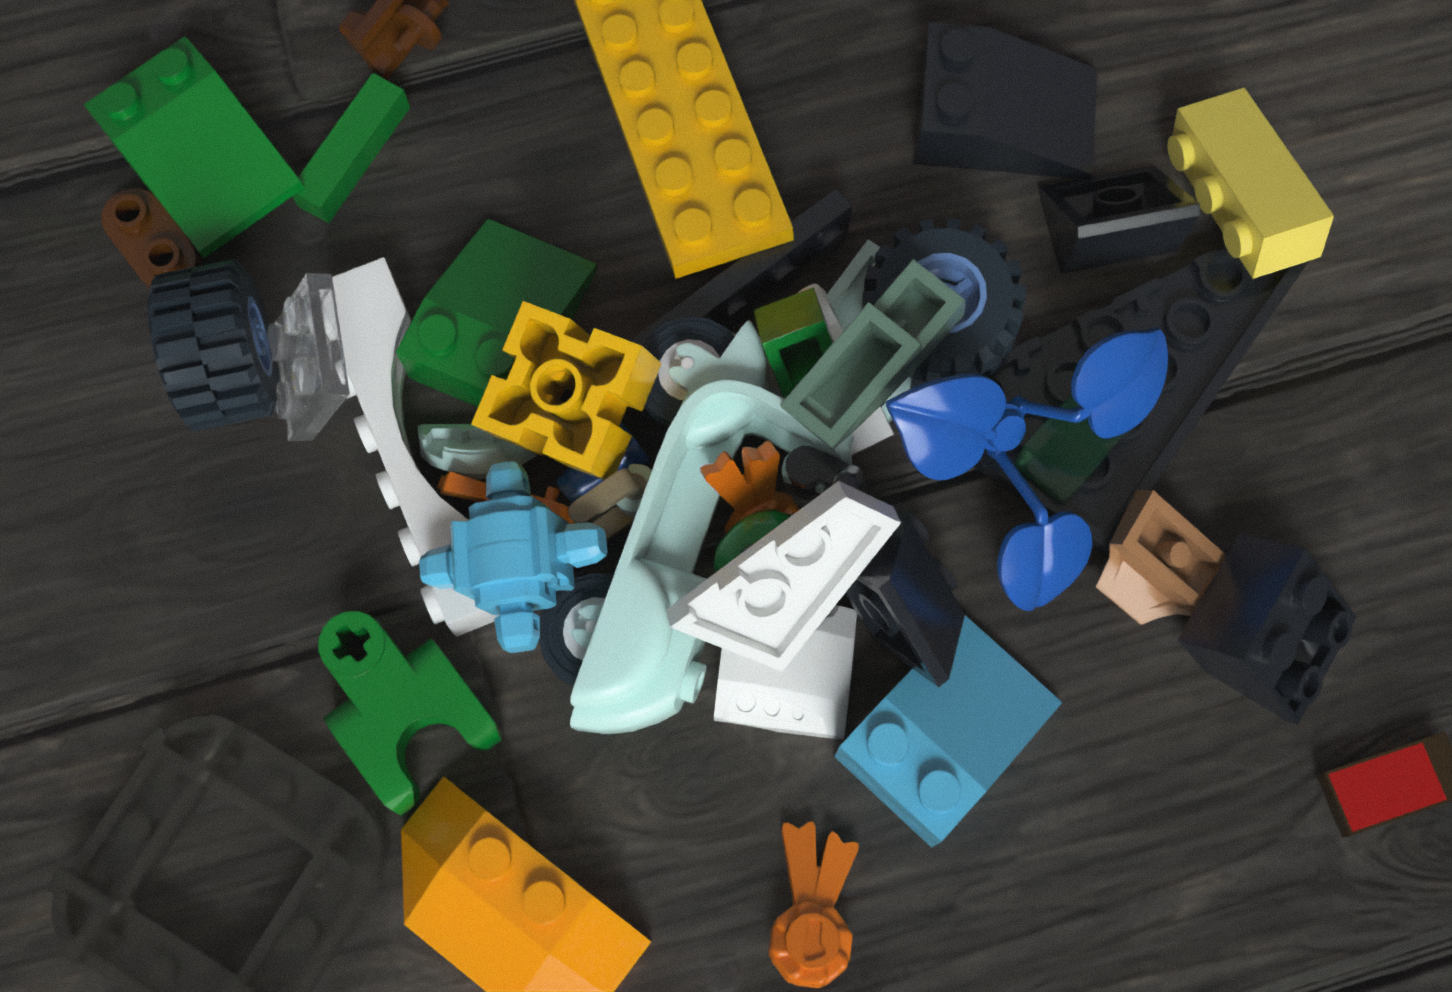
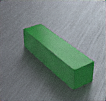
M374 73L371 74L298 178L305 188L292 196L298 207L326 223H330L410 109L404 89Z

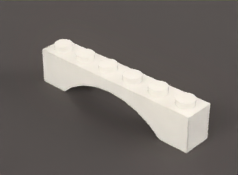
M383 257L313 284L322 306L313 309L312 314L325 344L336 341L343 360L332 364L346 398L348 399L355 395L358 397L364 415L354 418L356 428L367 452L379 451L386 470L377 473L376 478L389 509L401 507L408 527L399 530L398 535L410 564L415 566L419 564L421 556L427 551L451 545L450 523L452 521H468V519L440 498L422 476L412 456L404 427L402 392L405 370L396 354V350L412 321L396 281ZM428 585L420 589L434 624L445 621L456 637L492 623L494 618L499 616L492 615L475 607V600L454 591V588L437 589Z

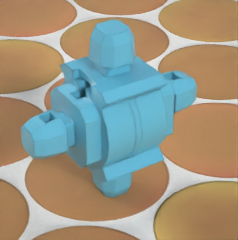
M507 461L493 464L486 476V498L490 499V501L471 505L469 507L470 520L452 521L450 523L451 545L427 551L421 556L419 567L422 583L437 589L454 588V591L475 600V607L492 615H499L494 618L497 641L503 650L509 653L534 650L539 641L540 616L533 613V611L556 606V591H572L575 588L573 566L579 568L598 563L606 557L608 551L604 529L589 522L570 524L549 510L548 506L531 496L528 475L524 468L515 461Z

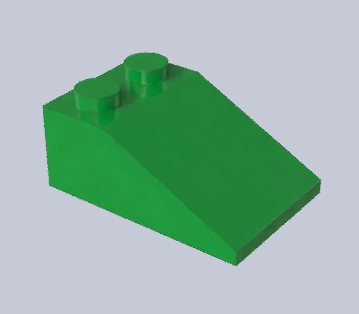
M186 36L83 104L114 147L203 258L305 188L217 72Z
M487 219L424 297L396 350V354L405 372L414 381L478 407L491 375L507 380L514 364L515 358L502 349L522 302L525 301L572 320L598 269L597 263Z

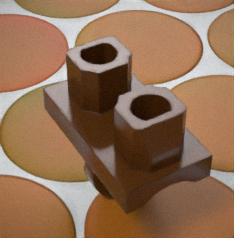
M377 0L367 13L360 10L351 11L339 25V31L351 48L362 56L371 71L388 80L416 44L425 49L433 50L442 41V34L434 21L447 7L449 2L447 0Z

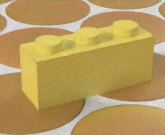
M1241 88L1177 108L1173 135L1169 137L1167 144L1171 163L1177 171L1185 173L1195 189V196L1197 202L1200 203L1201 210L1206 214L1212 215L1223 232V239L1228 252L1232 257L1241 260L1252 279L1321 257L1334 215L1247 90Z

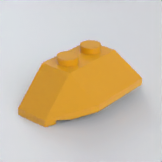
M444 776L401 829L404 925L486 992H615L652 942Z

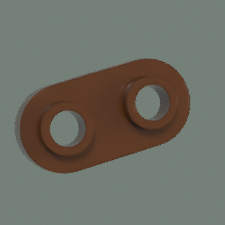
M130 188L116 193L106 202L101 214L102 227L149 289L154 276L157 274L203 265L199 253L152 193L139 188ZM140 210L139 215L134 220L123 222L129 213ZM165 254H173L170 263L164 266H157L159 258Z

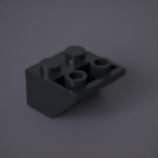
M1239 533L1178 641L1207 674L1285 721L1298 725L1309 704L1314 702L1319 696L1323 685V678L1339 649L1343 648L1349 641L1353 623L1357 617L1306 548Z

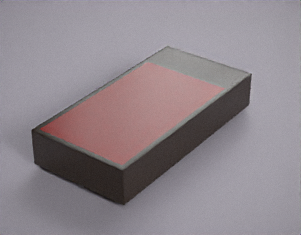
M1445 731L1316 775L1342 838L1452 802V746Z

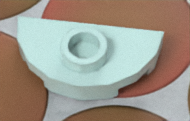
M421 424V426H418L420 455L431 466L448 472L460 473L475 480L486 479L488 471L493 464L515 461L523 465L538 455L498 439L471 424Z

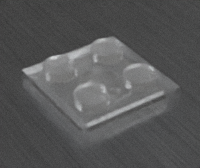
M306 273L293 295L286 298L284 309L275 323L269 325L267 331L271 360L277 361L280 379L276 385L278 399L276 414L279 419H285L288 441H313L350 394L332 274Z

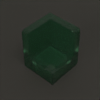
M1071 394L1060 407L1071 409L1079 406V404L1074 401ZM1088 417L1077 423L1049 418L1024 445L1014 464L1058 502L1064 503L1110 454L1124 434L1107 439L1100 438L1090 429Z

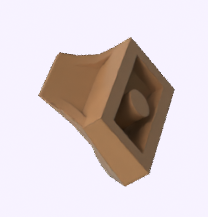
M1137 490L1110 542L1109 559L1096 588L1141 625L1157 618L1175 614L1192 616L1226 554L1154 490Z

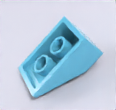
M965 615L949 680L940 687H937L912 669L839 746L834 757L932 848L945 839L1063 702Z

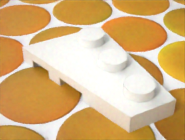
M838 481L666 609L669 625L673 629L783 672L900 525L901 521L893 506Z

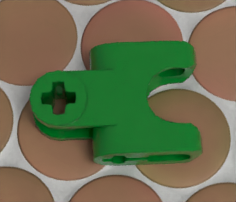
M359 611L343 612L332 617L323 627L318 639L319 654L325 666L349 697V699L324 716L323 720L384 806L400 816L415 806L420 797V788L410 776L405 759L408 743L418 730L432 724H446L457 729L466 742L479 751L489 750L502 740L500 728L433 638L427 640L405 657L391 636L368 614ZM356 636L365 642L363 646L367 652L365 658L360 661H356L350 656L351 649L347 644Z

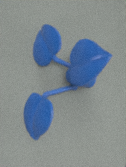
M1153 327L1147 330H1127L1114 333L1095 343L1084 353L1074 371L1071 382V394L1079 406L1071 409L1031 402L1020 395L1009 401L997 383L980 374H961L933 380L886 401L887 410L898 429L906 456L913 467L921 474L934 480L954 478L976 465L981 459L984 450L987 449V454L997 461L1033 511L1035 523H1025L1011 529L1002 542L997 559V571L1001 587L1009 600L1018 608L1024 611H1033L1034 608L1046 605L1061 594L1081 574L1088 562L1092 548V534L1088 524L1079 515L1070 511L1059 512L1048 519L1046 507L1007 456L1006 451L1017 447L1024 438L1026 432L1024 415L1028 413L1074 423L1081 422L1088 417V423L1092 432L1100 438L1106 439L1130 431L1148 416L1162 392L1168 369L1166 338L1161 329Z

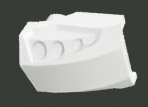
M835 605L783 672L722 648L714 721L747 725L782 733L843 740L857 618L855 609Z

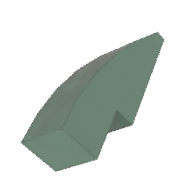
M913 259L874 305L869 302L780 404L781 408L829 448L834 450L901 386L965 315V299Z

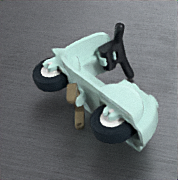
M683 317L666 322L648 335L642 346L658 359L662 365L644 407L655 421L668 427L653 469L651 470L648 466L641 464H631L629 468L617 471L575 500L568 509L569 517L574 523H590L617 504V506L592 522V524L604 529L607 542L632 525L614 575L590 573L574 578L575 588L572 591H556L557 605L549 609H543L541 613L539 642L543 659L559 679L573 686L570 702L574 709L570 726L577 731L600 734L633 732L660 723L675 715L681 710L684 701L694 703L699 695L706 673V665L699 663V659L706 641L671 628L666 609L707 579L695 575L693 572L720 495L705 481L700 473L702 466L715 463L723 451L728 452L731 458L734 459L744 437L755 435L767 441L770 440L772 444L789 453L782 464V477L785 483L790 484L793 493L797 497L804 500H813L838 481L865 493L862 470L858 466L852 465L850 449L854 436L851 434L837 448L832 450L781 408L780 404L785 400L784 398L769 392L770 372L760 336L750 320L740 328L735 336L728 328L708 318Z

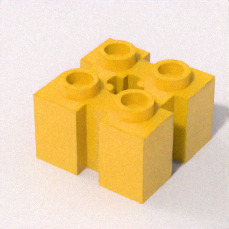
M523 301L502 349L515 358L514 364L507 380L491 375L471 425L498 439L541 456L545 454L568 467L604 481L618 471L632 435L619 427L626 408L629 406L639 411L643 410L662 363L639 344L596 328L589 335L570 318ZM565 389L574 391L572 397L567 402L561 401Z

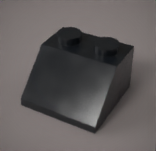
M904 508L902 511L895 509L901 521L900 525L845 592V595L875 642L934 685L940 687L950 678L965 614L952 593L957 588L955 578L940 560L931 556L924 544L930 539L927 529L909 509Z

